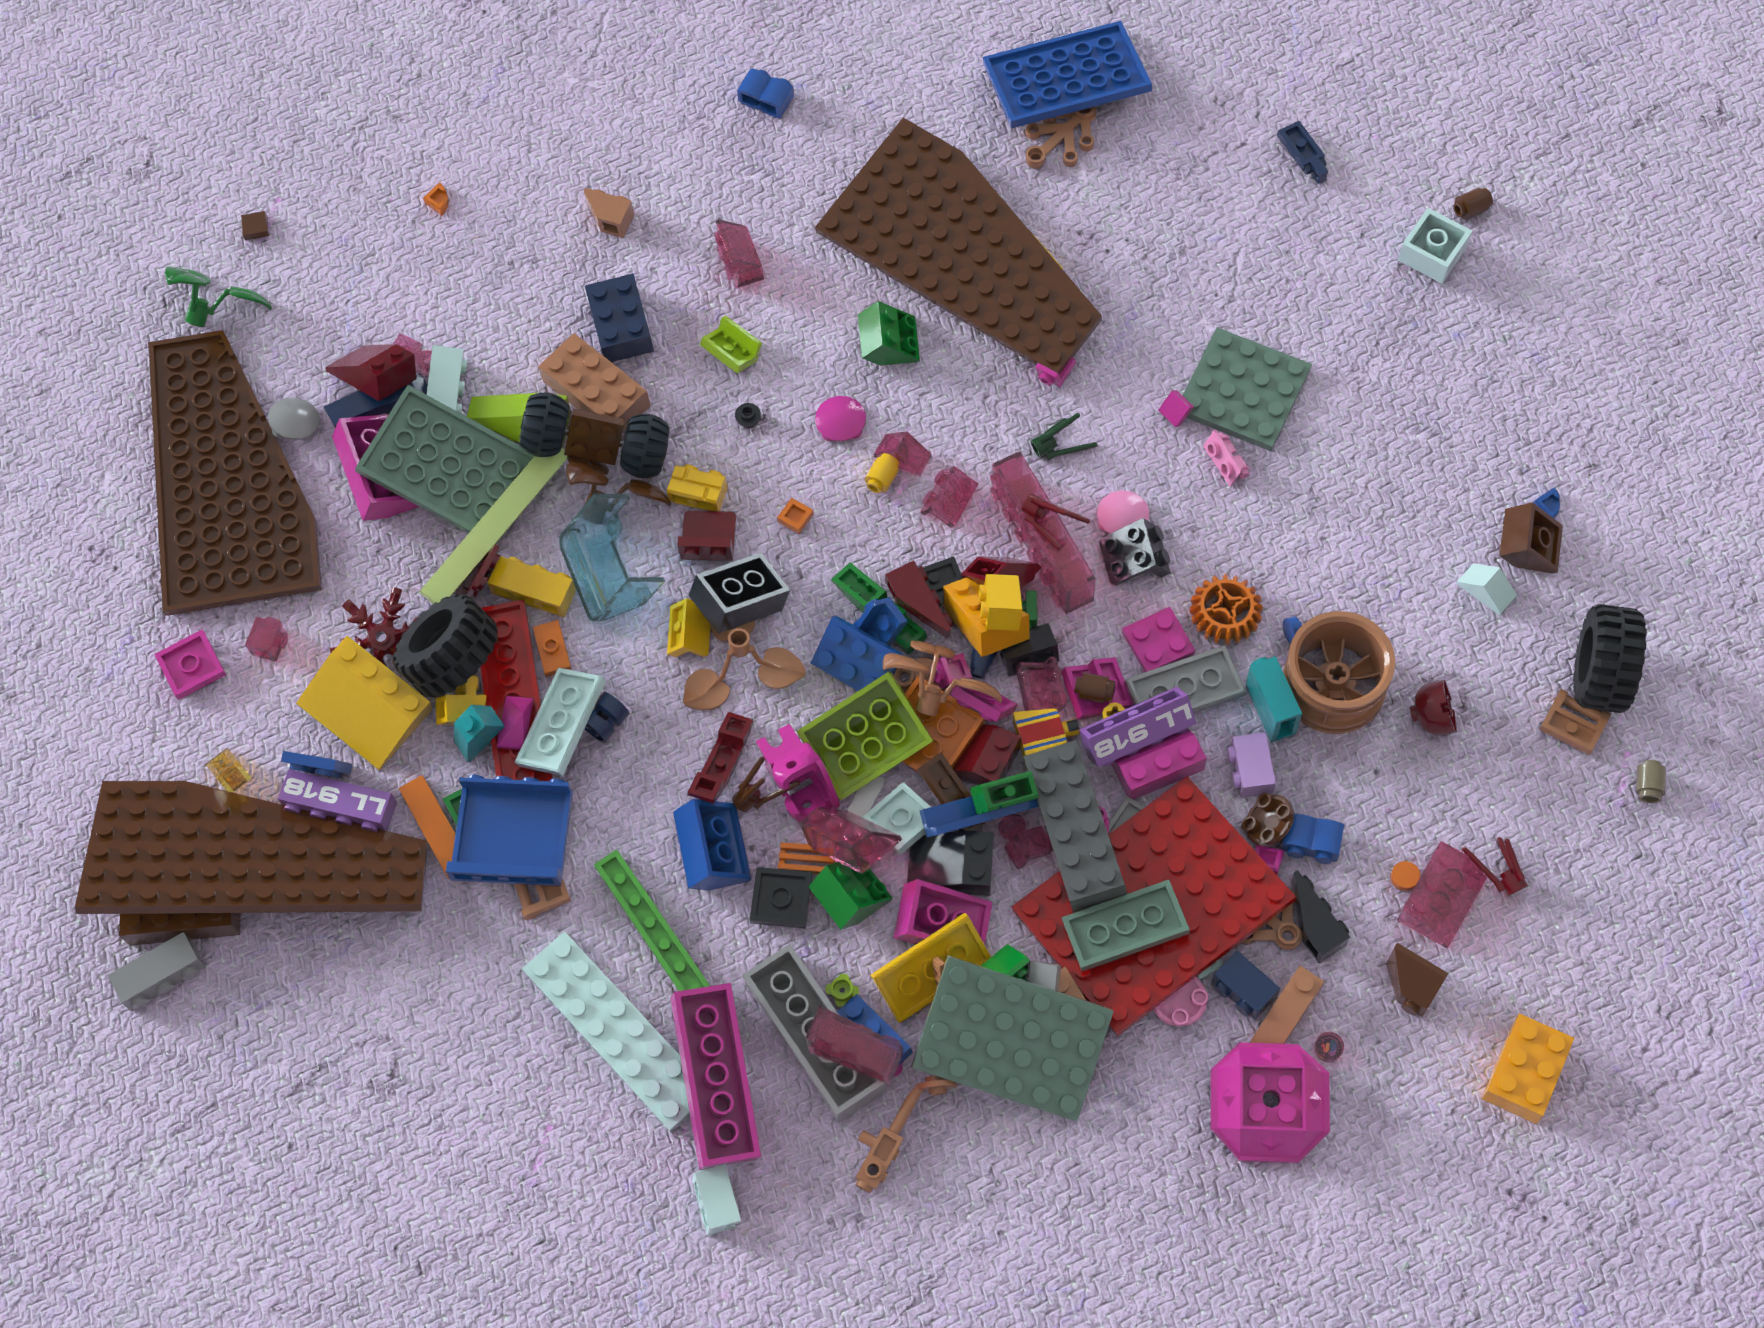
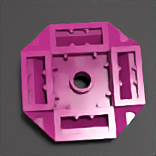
M1239 1042L1210 1070V1129L1238 1161L1299 1163L1330 1132L1329 1072L1298 1044ZM1266 1093L1274 1094L1278 1099V1105L1272 1108L1266 1106L1263 1102V1095Z

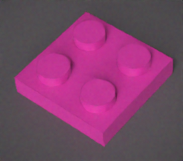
M1171 607L1122 628V634L1144 672L1195 655L1196 650Z
M203 629L154 654L178 700L226 676Z
M955 686L950 694L957 699L956 702L965 708H974L980 712L979 715L990 722H997L1013 714L1018 705L1001 695L1002 701L1000 704L992 696L961 686Z

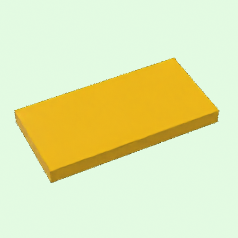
M963 913L870 975L897 1022H903L933 1001L937 989L933 958L938 956L946 962L949 955L980 966L991 958L966 913Z

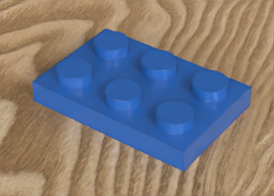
M835 615L832 616L810 663L859 691L888 671H891L894 676L897 668L883 670V659L886 654H904Z

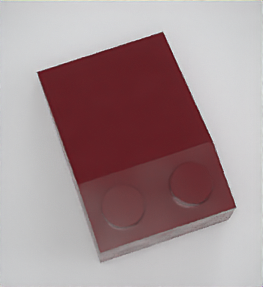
M397 344L365 345L325 367L326 372L378 401L417 379L414 353Z

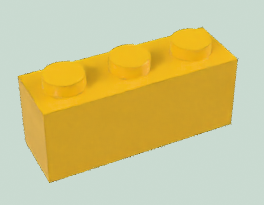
M500 556L487 582L491 593L512 601L524 599L527 606L561 617H565L577 591L573 579L567 574L561 572L555 574L547 571V569L540 565L530 566L515 557L506 558Z

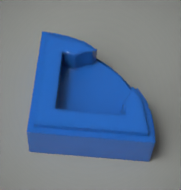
M1554 487L1534 500L1533 503L1555 519L1560 509V495Z

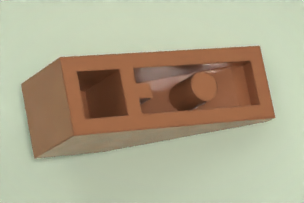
M1299 966L1250 1043L1285 1044L1321 991L1324 981L1304 967Z

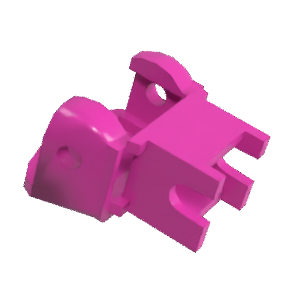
M790 724L778 729V733L783 740L780 746L771 747L764 737L756 741L765 758V766L779 789L786 790L790 788L789 784L796 780H799L801 783L810 778L813 782L791 795L788 792L782 794L783 797H786L784 803L787 812L793 819L799 822L807 821L831 808L837 809L840 807L836 791L821 758L809 743H801ZM806 803L812 804L809 808H803V805Z

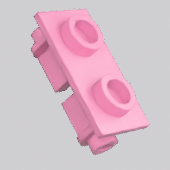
M1214 430L1203 447L1228 485L1232 486L1238 477L1244 479L1249 476V467L1240 455H1232L1237 450L1229 440L1228 435Z

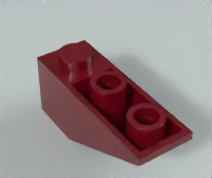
M913 560L885 574V583L896 604L945 638L950 637L951 627H953L952 621L947 612L942 613L938 606L941 603L934 589H929L926 583L928 577L922 566L917 567Z

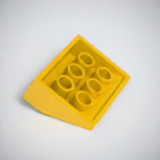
M346 636L327 657L296 702L299 707L378 770L385 765L433 710L429 700L349 636Z

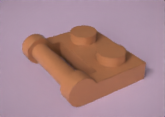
M1560 689L1539 730L1590 755L1611 713L1582 708L1576 703L1575 698L1567 695V691ZM1561 705H1564V706H1566V707H1568V708H1570V709H1572V710H1574V711H1576V712H1578V713H1580V714H1582V715H1584V716H1586V717H1588V718H1590V719L1596 721L1597 724L1595 725V724H1593V723H1591V722H1589V721H1587V720H1585V719H1583V718H1581V717H1579V716H1577V715H1575V714H1573V713H1571V712H1569V711H1567V710L1561 708Z
M563 878L561 886L535 885L541 901L534 904L526 884H514L523 907L521 913L524 920L533 919L543 912L571 902Z

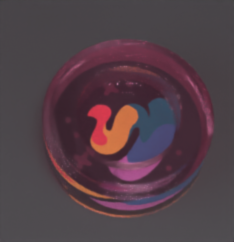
M1334 1032L1320 1034L1314 1044L1316 1056L1328 1063L1337 1061L1344 1051L1342 1038Z

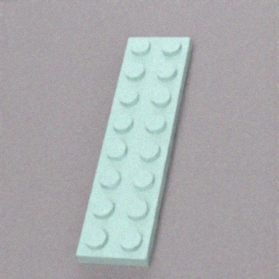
M565 931L522 968L531 981L670 1132L674 1131L690 1116L680 1055Z

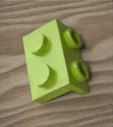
M724 316L720 320L718 329L702 337L700 346L734 372L739 373L757 362L762 343L729 317Z

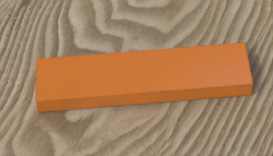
M421 775L398 789L446 876L450 879L446 873L447 861H452L455 832L424 776Z

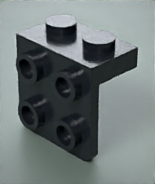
M1142 518L1100 539L1099 544L1109 582L1112 585L1117 586L1147 571H1151L1160 577L1171 574L1169 568L1170 557L1164 549L1162 542L1164 535L1158 525H1154Z

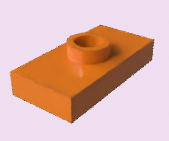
M555 620L534 626L533 631L545 676L555 675L558 668L572 670L559 621Z

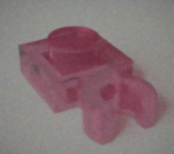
M399 333L393 344H397L414 353L415 363L418 364V367L424 372H429L430 365L425 363L424 360H431L432 351H421L422 343Z

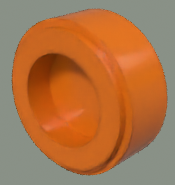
M1402 861L1393 867L1390 879L1397 889L1409 891L1417 886L1420 879V871L1415 864Z

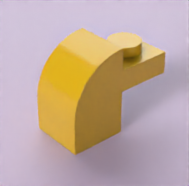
M476 675L471 676L464 685L458 686L455 690V695L435 698L436 725H454V722L470 705L485 706L486 695H476L478 689V678Z

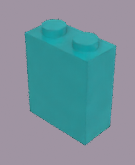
M1274 656L1268 659L1267 657H1261L1255 660L1250 665L1245 687L1270 742L1272 743L1295 735L1302 712L1277 657Z

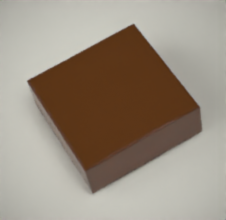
M265 211L241 215L242 232L245 240L270 236L268 218Z

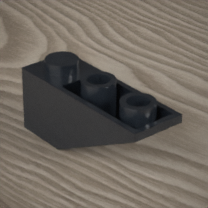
M1296 870L1291 884L1296 896L1295 906L1299 928L1302 932V942L1320 964L1347 945L1350 939L1348 935L1349 930L1342 920L1337 921L1333 916L1331 906L1323 897L1319 898L1315 893L1311 880L1306 875L1302 876Z

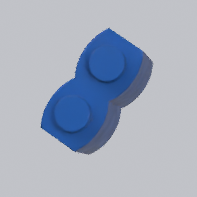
M750 69L737 89L738 101L753 109H760L765 114L775 118H781L794 98V88L786 79L773 78L761 69Z
M1294 813V822L1290 831L1283 839L1282 850L1292 858L1300 859L1304 856H1310L1321 864L1337 862L1345 824L1329 819H1316L1308 815Z

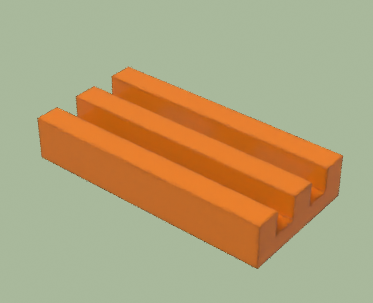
M781 842L778 869L807 871L818 875L824 867L785 864V860L835 863L836 846ZM788 851V852H801V853H813V854H826V855H830V856L791 854V853H786V852Z

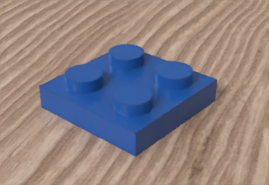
M283 751L281 762L290 764L289 769L315 774L316 769V774L341 778V773L351 775L353 765L335 759Z

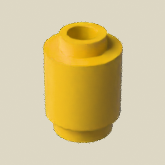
M886 453L877 457L864 478L867 488L874 493L887 492L899 472V461Z

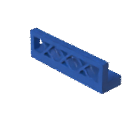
M970 796L919 810L926 837H931L1036 808L1039 805L1037 799L978 815L973 798Z

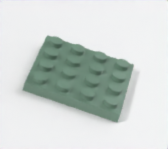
M1217 327L1182 395L1194 406L1186 418L1272 451L1308 377L1312 364Z

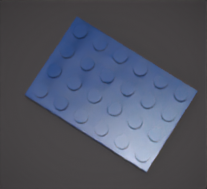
M1122 21L983 57V65L1011 129L1152 91L1151 80Z

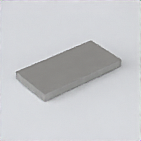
M1226 645L1129 677L1124 682L1134 705L1178 687L1188 695L1193 713L1243 697L1247 693Z

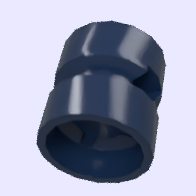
M603 692L595 704L585 730L598 741L606 743L615 732L614 726H620L630 713L617 698L607 692Z

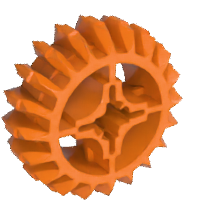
M1226 573L1223 575L1222 580H1219L1214 575L1212 583L1205 579L1202 587L1196 588V595L1191 597L1192 606H1190L1189 610L1190 614L1193 615L1191 619L1192 624H1198L1196 628L1198 633L1205 631V639L1214 636L1216 644L1220 639H1224L1226 645L1230 644V639H1233L1237 644L1241 641V636L1248 639L1251 632L1257 630V624L1262 620L1260 613L1263 611V606L1259 604L1261 602L1260 595H1254L1256 592L1255 586L1247 588V579L1240 583L1238 582L1237 575L1233 577V580H1229ZM1216 596V603L1212 604L1211 608L1205 609L1204 605L1207 601ZM1247 610L1248 615L1242 621L1236 623L1237 615Z

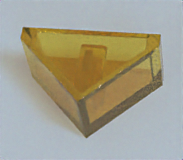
M228 748L205 764L225 790L229 792L236 791L251 779V776Z

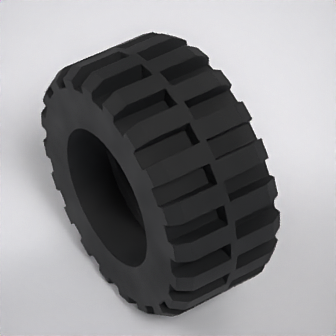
M461 594L442 598L440 602L432 604L427 611H423L419 615L420 617L410 624L407 632L403 633L400 643L395 648L396 653H394L393 658L396 670L422 695L427 697L445 696L447 692L451 693L458 686L468 682L467 680L478 672L480 666L486 663L488 655L492 654L494 650V644L497 643L498 631L495 621L472 598Z
M1597 604L1592 606L1587 612L1582 631H1580L1574 664L1575 671L1573 674L1574 698L1576 703L1582 708L1622 713L1629 710L1631 704H1633L1642 677L1647 643L1646 621L1644 615L1639 610Z

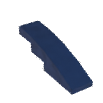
M421 373L416 374L417 379L407 385L427 394L428 384ZM407 385L380 401L362 391H358L324 406V409L335 428L339 418L373 416L383 413L390 414Z

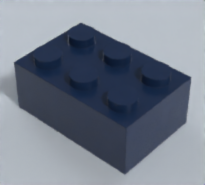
M634 273L585 285L601 351L606 359L610 362H615L654 352Z

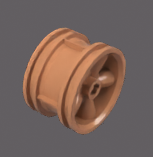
M1333 611L1317 615L1308 620L1298 629L1292 639L1283 671L1302 712L1300 722L1309 728L1328 734L1350 733L1366 726L1376 717L1383 705L1395 670V654L1392 644L1384 631L1373 621L1359 614ZM1322 648L1327 662L1318 668L1302 657L1315 649ZM1344 648L1362 657L1361 660L1351 667L1341 662ZM1333 676L1338 677L1339 680H1334ZM1376 679V687L1366 695L1354 689L1356 680ZM1306 681H1315L1318 691H1314Z

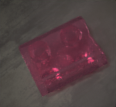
M955 466L946 470L942 469L934 479L936 484L923 498L922 503L924 505L920 511L923 515L933 514L950 528L956 526L978 486L976 481Z
M1050 657L1044 663L1020 662L1016 666L1024 711L1055 708L1059 713L1066 706L1067 697L1063 690L1061 669L1058 666L1056 657Z

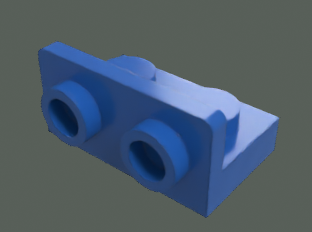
M888 597L880 600L873 599L867 603L864 608L865 611L853 625L891 646L908 621L891 598Z

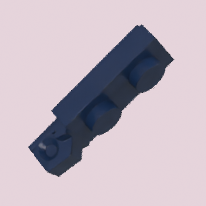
M1297 121L1278 130L1277 137L1306 175L1311 173L1312 178L1318 184L1327 181L1328 170L1325 167L1327 164L1324 159L1325 154L1302 123Z

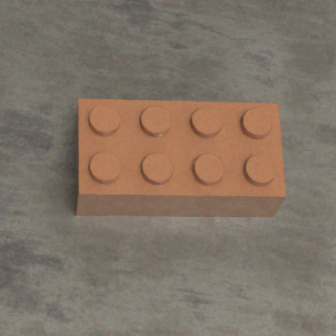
M575 333L538 366L543 382L559 395H566L569 403L576 409L625 419L623 432L626 430L627 423L632 416L643 414L651 406L646 389Z

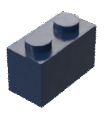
M1237 950L1214 973L1212 979L1214 989L1222 997L1226 998L1228 996L1236 1003L1235 1007L1241 1014L1246 1017L1250 1015L1254 1020L1273 1002L1280 991L1278 985Z

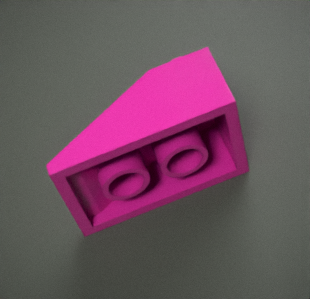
M916 879L903 885L893 938L916 945L963 913H966L985 945L993 902Z

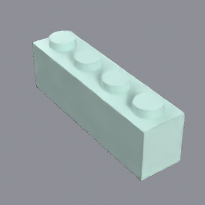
M433 345L426 395L461 413L462 404L457 403L458 396L463 397L465 382L460 381V374L466 375L467 359H462L463 349Z

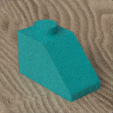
M470 705L454 722L453 742L465 760L471 762L505 726L491 706Z

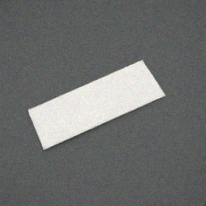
M877 777L858 789L847 813L863 819L862 817L871 810L886 779Z

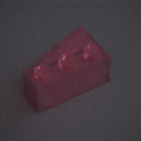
M820 1005L805 1037L809 1053L889 1085L903 1055V1046L899 1044L900 1041L889 1035L882 1036L870 1028L857 1024Z

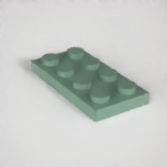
M1169 879L1062 917V922L1082 972L1190 934V929Z

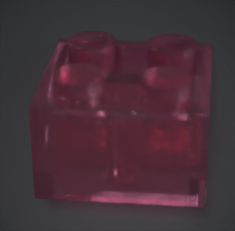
M717 220V231L713 232L717 244L718 256L725 264L724 270L728 281L733 280L735 288H739L764 280L762 264L747 226Z

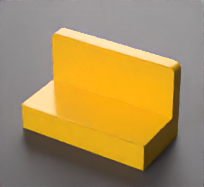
M688 598L670 606L667 655L677 657L686 652H691L706 657L709 655L711 625L695 603Z

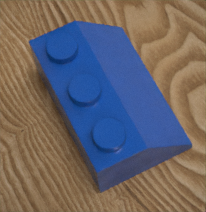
M692 799L673 811L688 889L714 890L752 880L738 812L733 803L718 801L710 803L701 799Z

